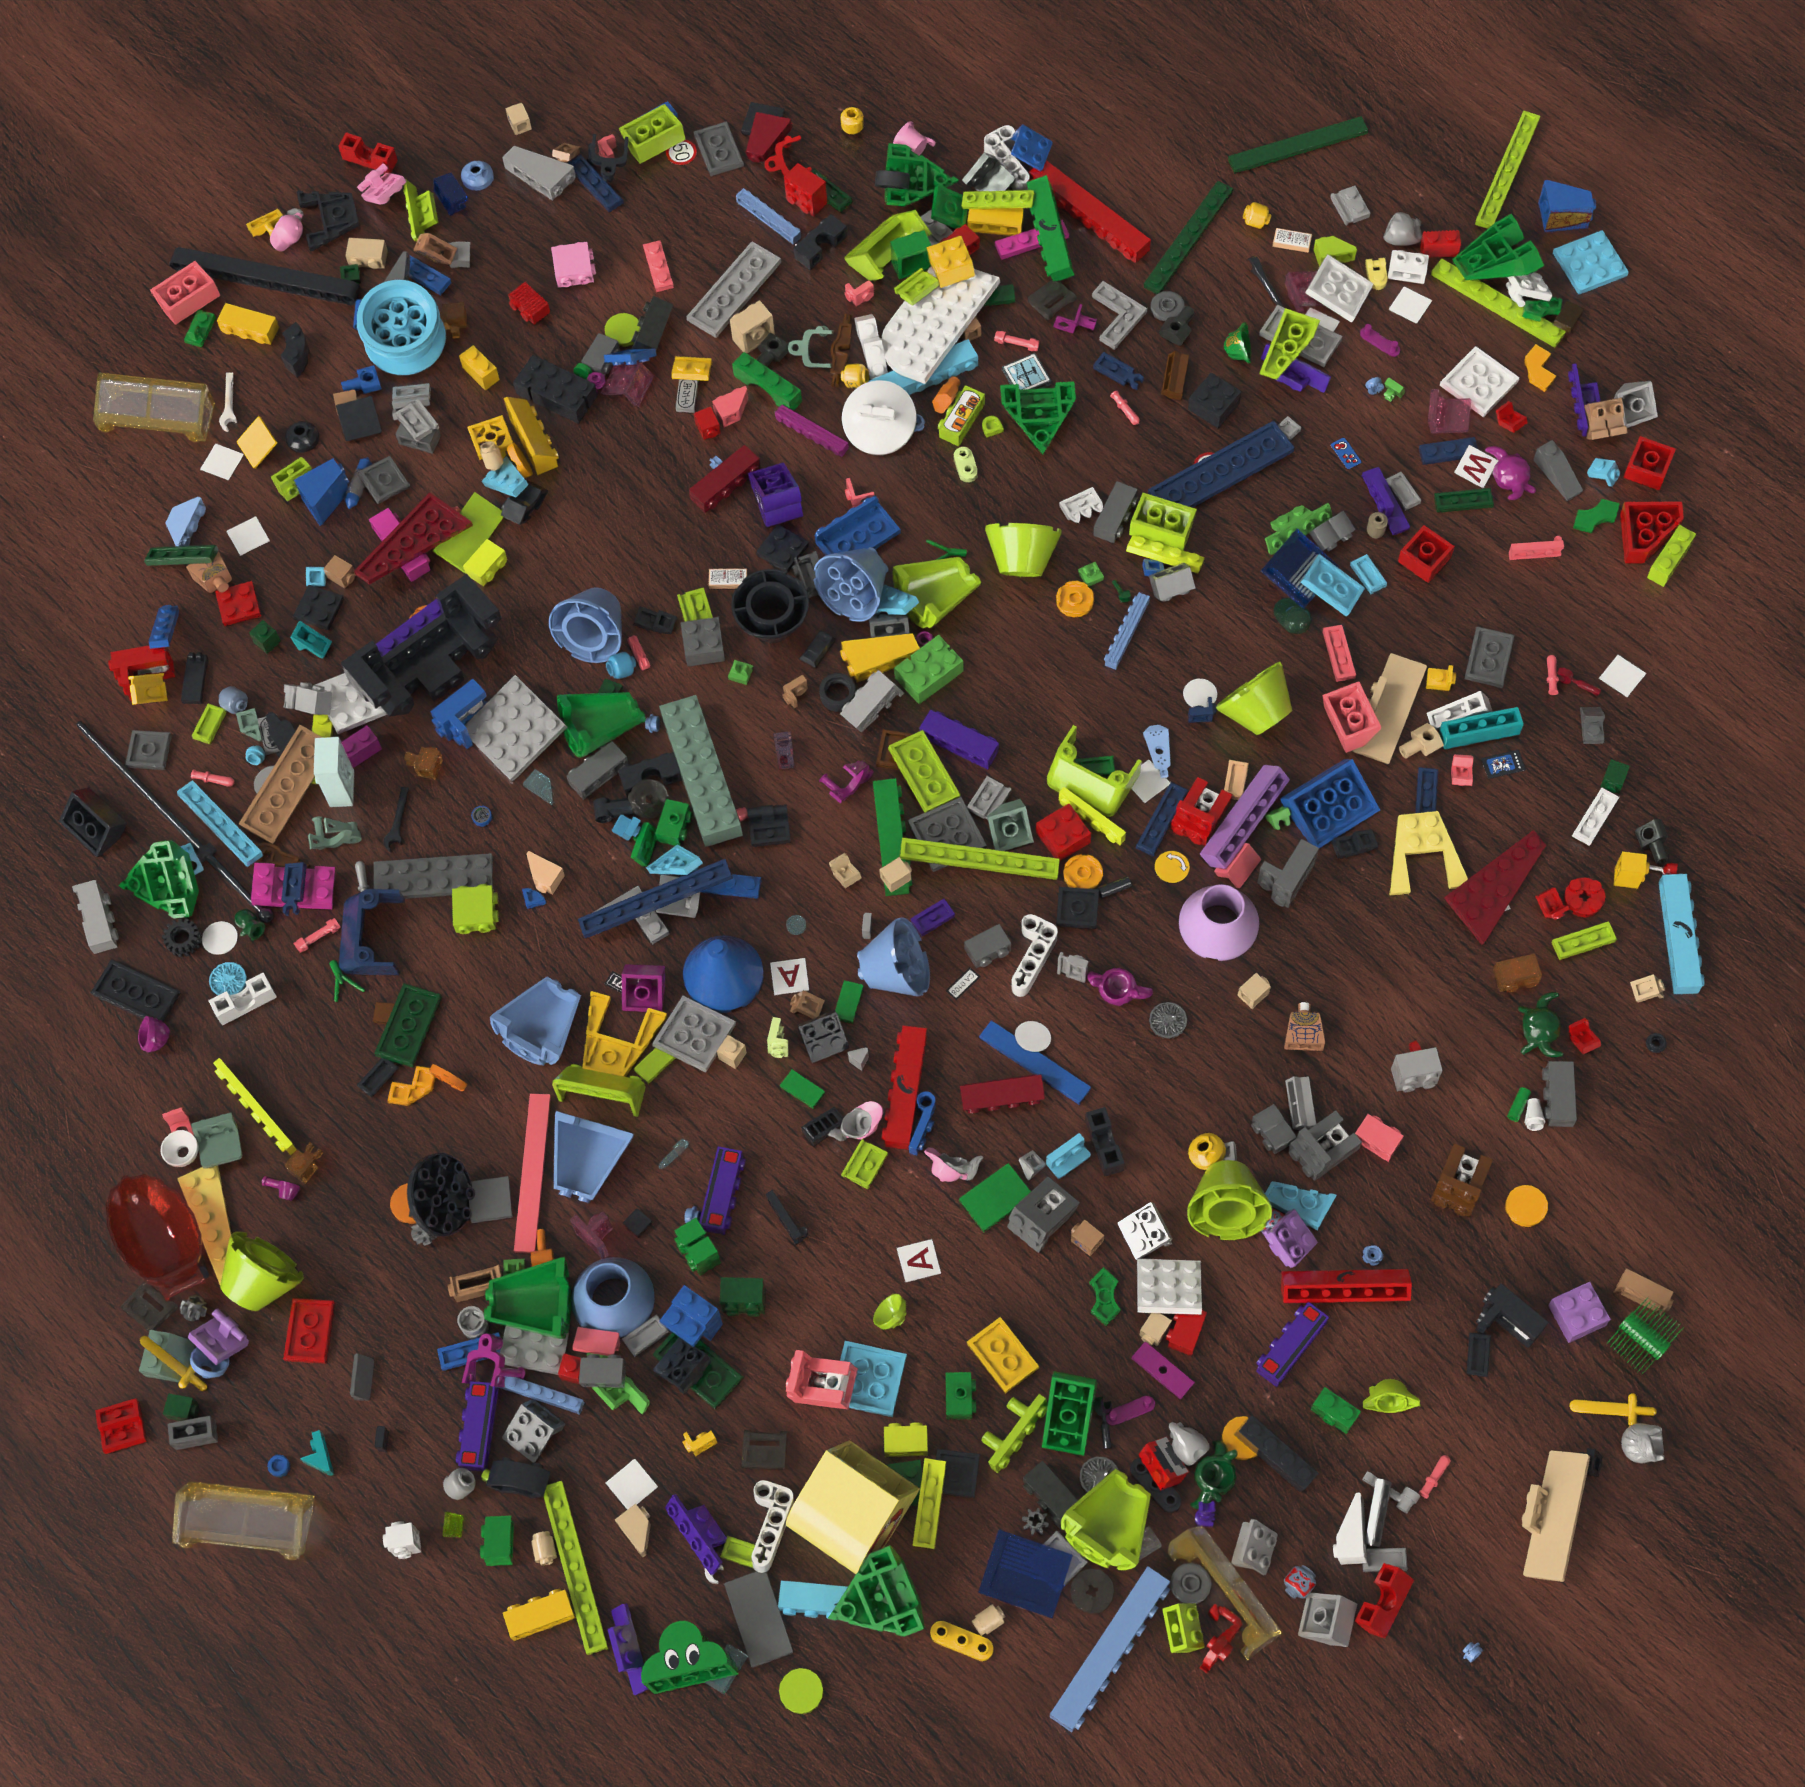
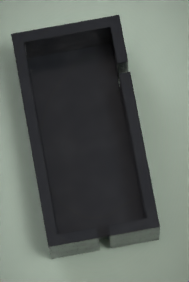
M535 355L530 357L513 382L517 395L529 401L533 399L534 403L578 424L587 413V408H590L598 397L594 383Z

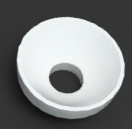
M177 1130L170 1133L161 1145V1156L169 1165L174 1167L189 1165L194 1161L199 1151L196 1138L185 1130ZM187 1147L189 1149L188 1154L185 1157H179V1150Z

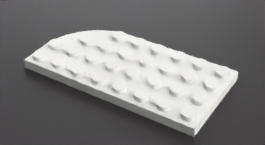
M931 266L927 272L936 278ZM974 269V277L943 288L938 286L913 306L904 301L883 330L881 340L885 360L888 365L901 376L926 384L1000 284V278Z

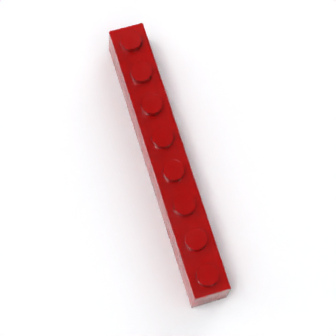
M1047 160L1042 171L1035 168L1029 171V181L1047 175L1058 207L1065 209L1074 219L1082 222L1087 229L1095 232L1100 239L1107 241L1113 249L1120 251L1126 259L1137 263L1150 251V238Z

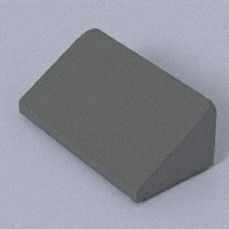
M361 1354L354 1355L350 1395L354 1400L368 1401L371 1396L374 1359Z

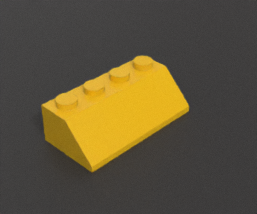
M505 397L504 401L509 419L537 475L558 467L556 459H559L555 448L551 449V440L548 434L544 435V426L541 420L537 421L535 417L537 412L534 406H530L525 399Z

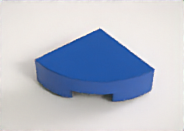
M531 888L522 889L527 909L546 904L545 898L541 893Z

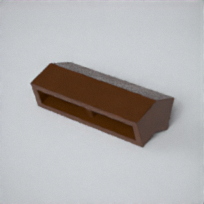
M1176 350L1168 354L1161 394L1170 399L1182 400L1189 355L1181 354Z

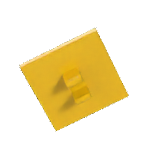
M258 416L237 440V444L252 467L256 469L276 446L277 441L262 418Z

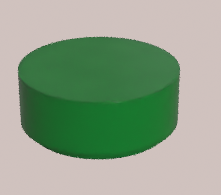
M578 363L573 370L575 375L585 380L592 373L590 367L583 363Z

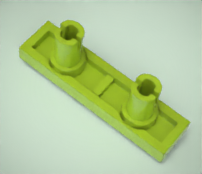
M1038 1394L1029 1407L1016 1398H1011L1007 1408L1021 1418L1005 1440L1002 1441L989 1431L982 1437L981 1441L996 1451L988 1461L991 1469L999 1473L1001 1469L1007 1467L1013 1452H1017L1021 1448L1022 1440L1026 1435H1030L1033 1432L1039 1417L1043 1418L1047 1413V1400L1040 1394Z

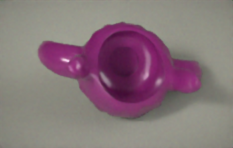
M1490 446L1485 449L1486 452L1492 454L1498 460L1493 469V476L1499 487L1512 490L1513 494L1508 496L1509 500L1519 499L1524 491L1529 493L1536 492V488L1528 484L1530 467L1527 460L1520 457L1518 453L1508 455L1501 447Z
M1122 968L1110 969L1103 975L1094 971H1090L1087 974L1090 984L1093 987L1099 988L1100 995L1109 1004L1122 1006L1129 1003L1133 998L1146 999L1153 994L1152 988L1138 986L1134 976L1128 970Z

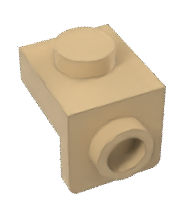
M846 853L829 862L834 877L845 888L862 878L860 872L850 863Z

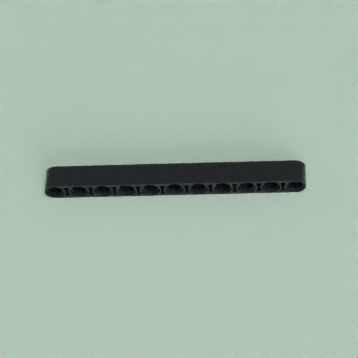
M181 247L175 248L169 263L172 269L180 271L196 261L210 278L347 305H354L361 289L358 283L350 280Z

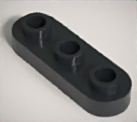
M1141 1458L1135 1459L1130 1466L1131 1476L1151 1494V1498L1164 1512H1176L1181 1505V1497L1173 1487L1160 1490L1159 1487L1154 1488L1152 1486L1154 1480L1146 1466L1142 1463ZM1139 1465H1143L1145 1467V1470L1143 1472L1137 1470V1467ZM1171 1497L1174 1499L1175 1502L1173 1504L1167 1503L1166 1499Z

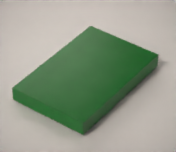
M1008 1163L960 1197L959 1202L980 1229L985 1232L1008 1216L1013 1208L1031 1191Z

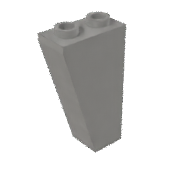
M513 146L502 157L505 169L552 201L561 195L563 190L569 184H572L576 178L574 166Z

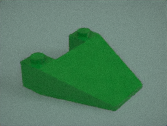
M1512 214L1495 222L1452 259L1465 280L1529 275L1544 266L1539 252L1531 240L1512 250L1511 246L1525 239L1518 222Z

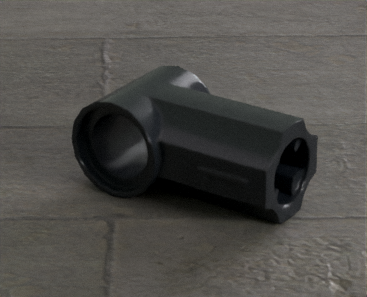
M631 797L616 800L599 798L593 801L595 821L598 823L610 822L613 818H617L620 815H633Z

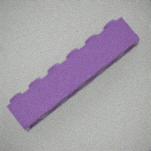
M1263 765L1203 848L1200 855L1210 867L1222 869L1228 867L1290 779L1279 766Z

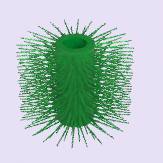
M1650 1301L1638 1315L1636 1312L1644 1302L1634 1312L1632 1311L1621 1323L1619 1329L1607 1344L1622 1329L1623 1332L1613 1344L1624 1332L1626 1335L1614 1350L1629 1335L1630 1338L1621 1349L1631 1338L1633 1342L1622 1355L1634 1342H1637L1628 1355L1639 1344L1641 1347L1635 1354L1641 1348H1644V1350L1636 1360L1646 1350L1648 1353L1644 1358L1651 1354L1655 1358L1654 1362L1672 1345L1671 1342L1675 1337L1668 1342L1664 1338L1667 1332L1663 1336L1660 1335L1667 1325L1659 1333L1657 1332L1666 1319L1656 1330L1653 1327L1660 1319L1652 1327L1650 1326L1659 1313L1649 1324L1646 1323L1658 1307L1645 1321L1643 1318L1651 1308L1642 1318L1639 1317L1651 1303Z

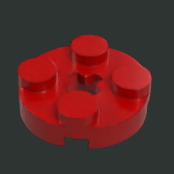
M1590 878L1573 879L1564 892L1565 905H1568L1573 914L1579 917L1594 916L1601 910L1605 902V892L1601 883ZM1587 894L1589 898L1587 901H1583V898H1580L1579 895Z

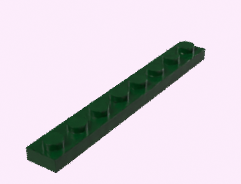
M1220 181L1216 182L1144 282L1145 289L1155 294L1163 291L1233 193L1232 187Z

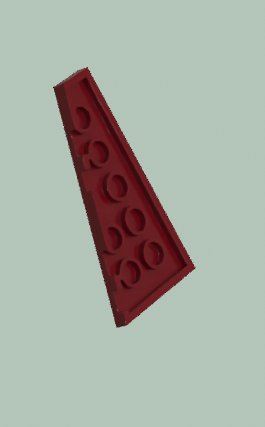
M429 492L354 570L355 575L370 585L472 527L473 524L469 519Z
M1534 830L1444 897L1481 945L1487 940L1546 847V844Z

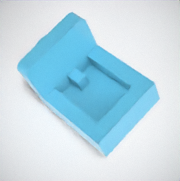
M1595 458L1587 474L1592 478L1606 479L1608 486L1613 487L1620 476V470L1614 460Z

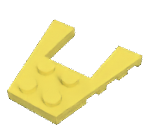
M1438 811L1398 816L1390 895L1409 894L1411 892L1405 855L1443 851L1449 889H1456L1468 880Z

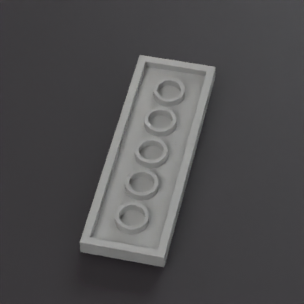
M752 241L686 316L687 321L717 338L730 323V319L743 308L780 265L781 258Z

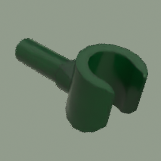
M1113 580L1112 583L1117 589L1120 602L1131 601L1130 591H1123L1118 582Z

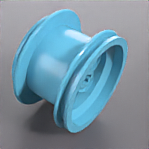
M407 280L383 282L372 288L359 305L357 312L359 335L364 343L368 357L381 370L395 375H411L427 369L441 355L446 341L445 327L440 318L435 300L422 286Z

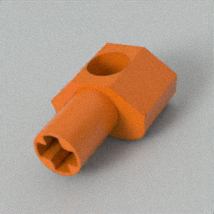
M950 377L935 396L932 403L936 412L944 413L953 402L961 384L957 377Z

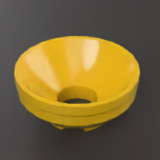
M1204 1133L1197 1136L1191 1142L1188 1154L1191 1162L1197 1168L1206 1170L1213 1163L1223 1161L1226 1147L1222 1139L1217 1135ZM1208 1142L1209 1147L1207 1150L1202 1152L1198 1150L1201 1143Z

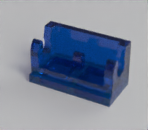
M452 173L434 178L433 191L450 216L466 208L465 204L461 203L468 201V196Z

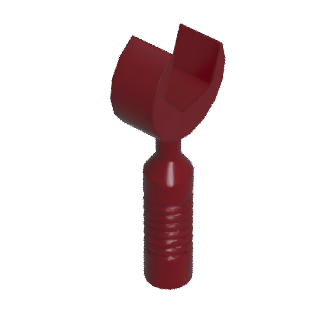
M1559 668L1557 672L1560 683L1570 684L1572 681L1578 687L1596 696L1601 691L1600 688L1583 680L1574 679V674L1569 669Z

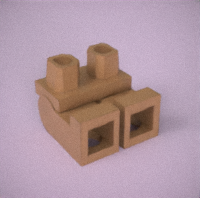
M1622 398L1589 403L1584 406L1588 424L1586 439L1594 440L1627 433L1623 419Z

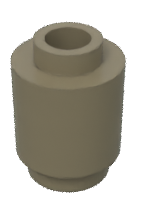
M1380 512L1370 515L1367 525V533L1370 537L1377 539L1385 534L1388 523L1386 515Z

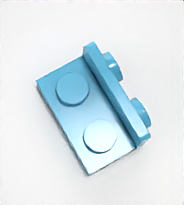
M1078 1133L1046 1157V1165L1058 1179H1061L1090 1158L1091 1154L1084 1146L1082 1135Z

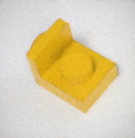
M1449 665L1448 670L1428 668L1426 689L1449 691L1451 684H1455L1456 680L1453 666Z
M712 1431L708 1433L702 1432L693 1442L687 1432L683 1433L685 1440L682 1443L688 1453L693 1451L695 1456L717 1443Z

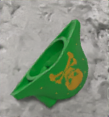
M1244 322L1236 331L1229 333L1224 342V349L1231 359L1244 360L1247 363H1251L1249 330L1247 323Z

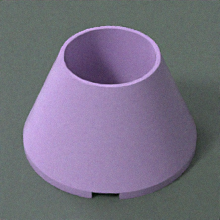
M1214 885L1196 891L1185 901L1179 916V929L1184 942L1193 952L1204 958L1208 957L1224 961L1242 955L1253 945L1259 930V917L1254 904L1245 894L1228 885ZM1221 905L1230 908L1237 915V919L1227 924H1219L1208 919L1203 911L1211 906Z

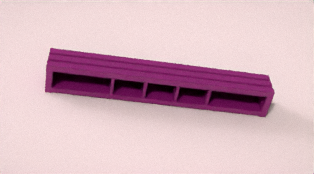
M781 404L775 412L778 422L793 428L797 433L812 439L816 444L831 450L835 455L842 457L849 449L848 442Z

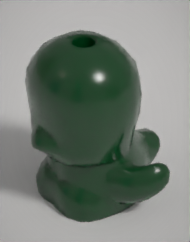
M242 909L235 914L234 920L236 925L243 929L240 936L248 935L254 941L263 935L266 925L259 921L251 910Z

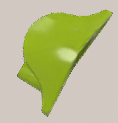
M1385 1379L1376 1386H1371L1369 1388L1370 1396L1363 1401L1364 1409L1384 1413H1396L1420 1406L1419 1398L1412 1395L1402 1382L1395 1379Z

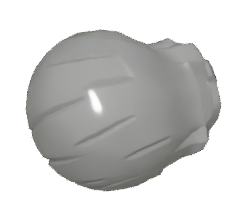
M1637 1423L1629 1426L1623 1433L1621 1440L1622 1450L1631 1461L1648 1463L1664 1459L1661 1427Z

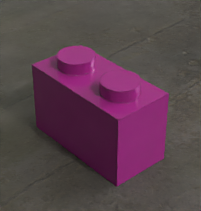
M365 726L341 742L353 768L382 749L377 737L368 726Z

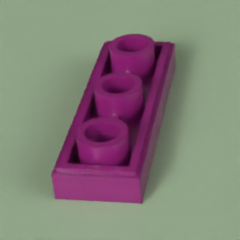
M1146 1341L1131 1358L1180 1400L1195 1383ZM1165 1369L1166 1373L1162 1374L1159 1372V1370Z

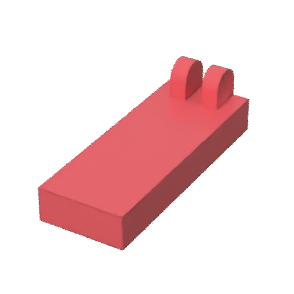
M1556 536L1554 541L1511 544L1509 559L1560 557L1561 550L1564 549V543L1560 536Z

